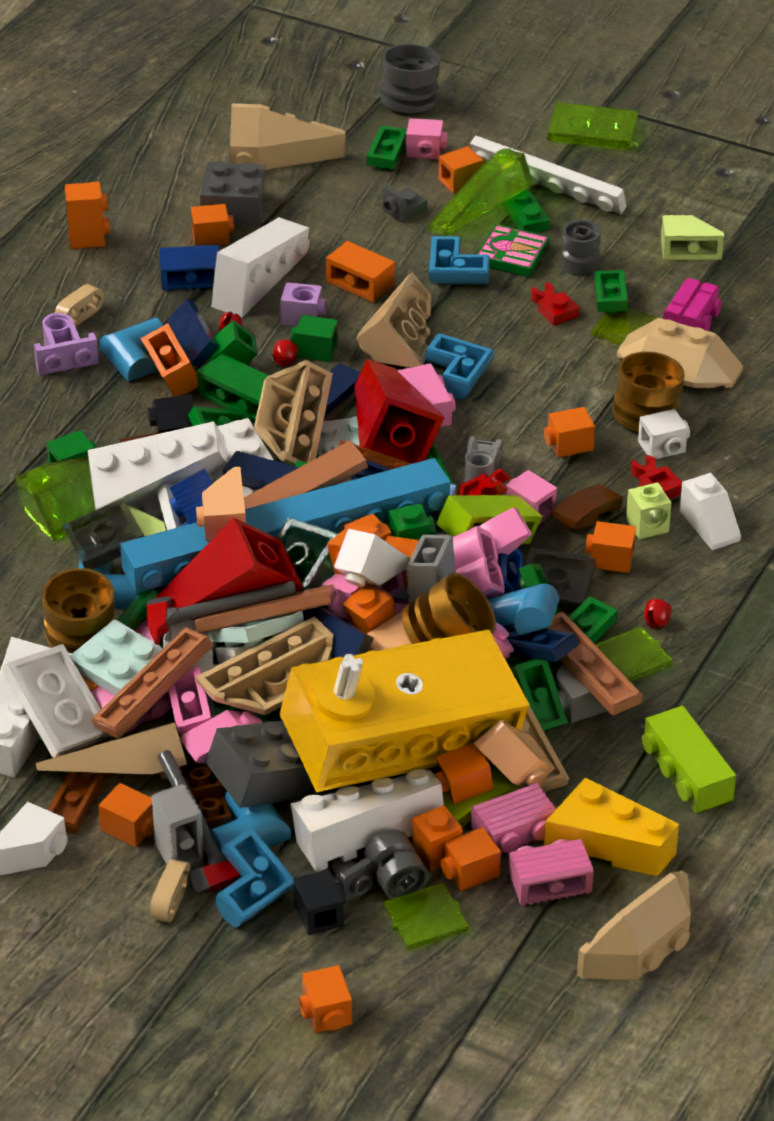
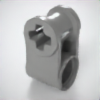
M470 436L465 456V482L484 473L490 476L499 468L502 457V439L492 442L477 440L476 436Z

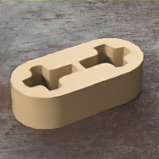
M85 284L60 301L54 313L69 315L76 327L101 308L104 301V292L91 284Z
M175 859L168 861L152 897L150 905L151 919L168 923L172 922L188 887L191 871L190 863Z

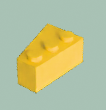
M585 777L545 821L544 846L560 839L568 841L582 839L589 860L590 857L612 861V867L658 876L676 855L679 824Z

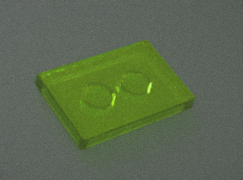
M556 102L547 133V140L630 150L638 121V111Z

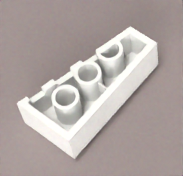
M279 217L217 252L211 307L224 312L237 313L242 318L306 255L310 246L308 239L309 227Z
M213 421L88 450L95 510L106 523H110L116 520L118 515L122 514L121 505H129L139 509L144 506L143 503L157 497V490L163 482L174 485L205 468L208 475L224 468L228 462L223 434Z
M14 637L10 639L0 670V774L10 777L16 776L41 737L2 668L8 662L50 648Z
M423 769L412 770L406 776L394 779L379 778L374 780L372 784L361 787H343L336 793L324 796L309 795L304 797L302 801L291 803L296 842L315 871L319 872L328 868L327 861L340 857L343 862L356 858V850L366 847L381 832L400 830L407 837H411L412 818L444 805L440 781L431 770Z

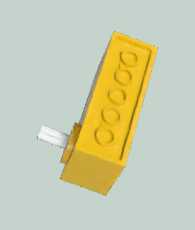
M488 629L447 638H435L411 645L403 644L380 651L372 650L354 656L347 654L345 657H336L328 661L312 664L305 663L292 667L280 716L315 791L320 792L405 774L412 770L437 767L436 756L477 741L499 720H503L521 730L530 705Z

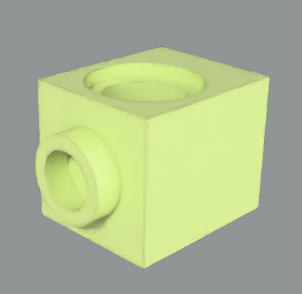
M654 483L628 489L626 520L630 526H636L637 538L643 539L668 533L671 501L660 484Z

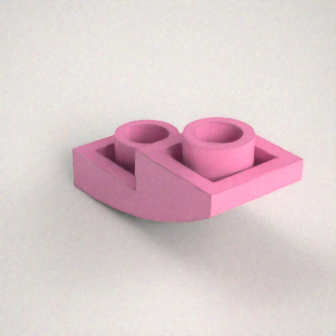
M515 507L479 526L491 532L498 555L500 553L509 555L532 535L518 508Z

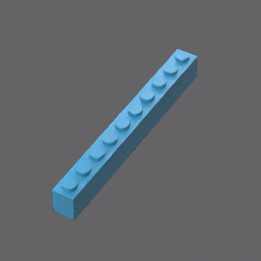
M432 458L245 509L246 523L282 540L286 551L289 552L332 540L344 530V525L372 513L382 523L389 524V510L422 504L425 513L441 510L448 495H450V480L436 459ZM196 522L120 543L122 569L136 594L168 585L210 541H205L204 527H197Z

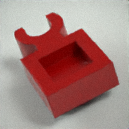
M544 283V292L538 291L535 287L531 288V300L538 304L537 310L553 326L579 317V306L564 292L555 294L552 284Z
M651 455L645 456V466L639 465L635 460L632 461L631 473L639 479V487L659 483L669 499L681 495L682 481L667 466L657 468L656 460Z
M503 469L494 471L490 476L484 473L461 484L458 495H502L508 489L503 483L510 480V476Z

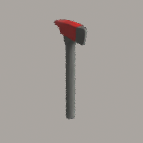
M294 581L181 608H171V597L150 599L147 601L149 630L155 645L160 643L161 637L169 632V627L175 626L182 621L297 594Z
M171 751L161 752L158 755V760L172 788L181 784L186 785V789L192 795ZM203 815V845L209 865L190 871L191 884L198 895L222 889L241 878V875L221 852Z

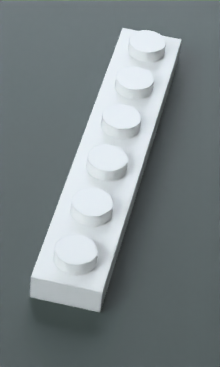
M476 135L470 143L471 149L483 159L485 167L489 166L498 169L509 176H517L533 185L538 184L547 187L555 193L566 194L574 197L579 202L596 205L606 212L612 211L621 215L627 207L622 188Z

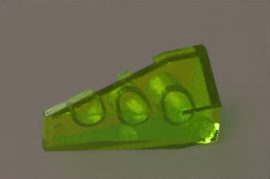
M509 148L497 151L495 156L487 160L427 225L428 231L447 236L533 185L525 154Z
M89 456L43 464L15 477L20 507L52 541L82 528L88 522V516L95 511Z

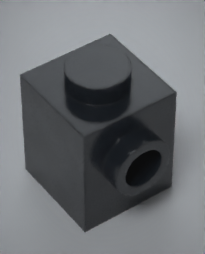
M192 394L154 399L151 403L152 408H147L149 426H155L156 433L193 426L188 416L193 408Z
M329 869L293 878L294 905L307 935L344 926L343 904L346 903L344 889L340 882H334Z

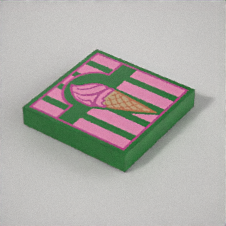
M495 224L476 254L490 256L489 268L530 277L550 245V236Z

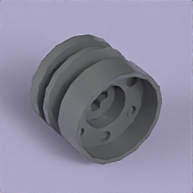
M399 44L386 49L382 55L381 102L387 108L403 113H420L433 108L438 96L439 54L431 48L418 44Z

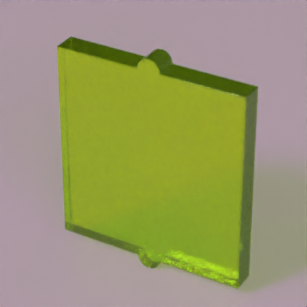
M628 308V311H619L613 314L605 313L591 330V335L609 340L612 344H622L629 333L659 317L640 312L637 308Z
M641 626L595 644L630 682L672 665V659L660 647V642L658 640L654 641Z
M444 883L384 901V908L392 921V930L398 932L407 950L468 931V924L460 912V903L453 900Z

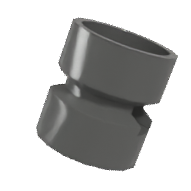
M575 220L563 227L561 266L567 273L585 276L594 273L599 268L600 250L598 247L601 241V229L597 224L588 220Z
M388 830L381 832L367 844L364 850V858H369L373 862V873L389 899L405 900L416 895L425 887L429 879V872L403 831Z

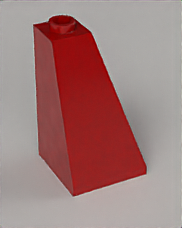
M366 359L355 384L359 446L412 464L425 461L445 418L444 415L395 368Z
M233 518L155 598L171 597V608H181L290 581L295 582L297 592L303 586L282 540Z

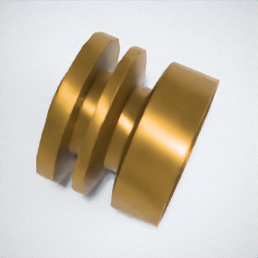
M641 351L631 353L623 358L618 368L617 389L614 393L615 400L612 406L614 418L619 424L629 430L639 432V421L642 416L675 409L678 413L680 406L679 397L682 393L685 378L683 367L675 359L658 352Z
M73 568L61 571L51 577L43 587L42 606L45 617V638L50 648L63 644L67 652L73 654L114 619L116 620L114 588L111 581L100 572L86 568Z
M450 573L436 583L429 592H424L402 610L404 630L412 644L488 629L493 634L496 628L494 612L485 595L469 578L459 573Z

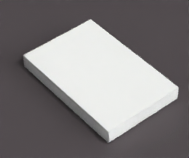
M63 644L8 662L2 668L52 758L111 737V735L94 727L91 719L101 708Z

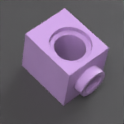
M286 282L281 297V325L298 326L302 315L325 316L327 299L322 298V286Z

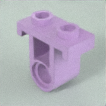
M53 313L43 319L44 346H41L40 343L34 344L36 369L39 376L99 364L97 339L94 332L88 333L87 338L80 339L72 318L64 313Z

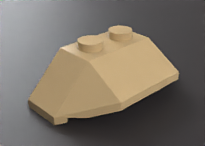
M657 318L629 333L617 351V357L620 359L625 358L631 353L641 351L658 352L668 355L678 361L683 367L685 374L683 385L692 388H715L719 386L733 388L743 371V365L716 333Z
M308 360L269 375L264 379L254 430L271 452L282 462L292 466L296 465V461L310 462L316 459L333 373Z
M314 616L196 676V682L216 702L267 715L282 706L292 667L331 659L334 635Z
M683 870L669 873L618 912L598 931L591 942H586L578 950L577 975L582 979L637 980L647 971L657 969L663 959L674 950H681L690 938L691 911L688 874Z

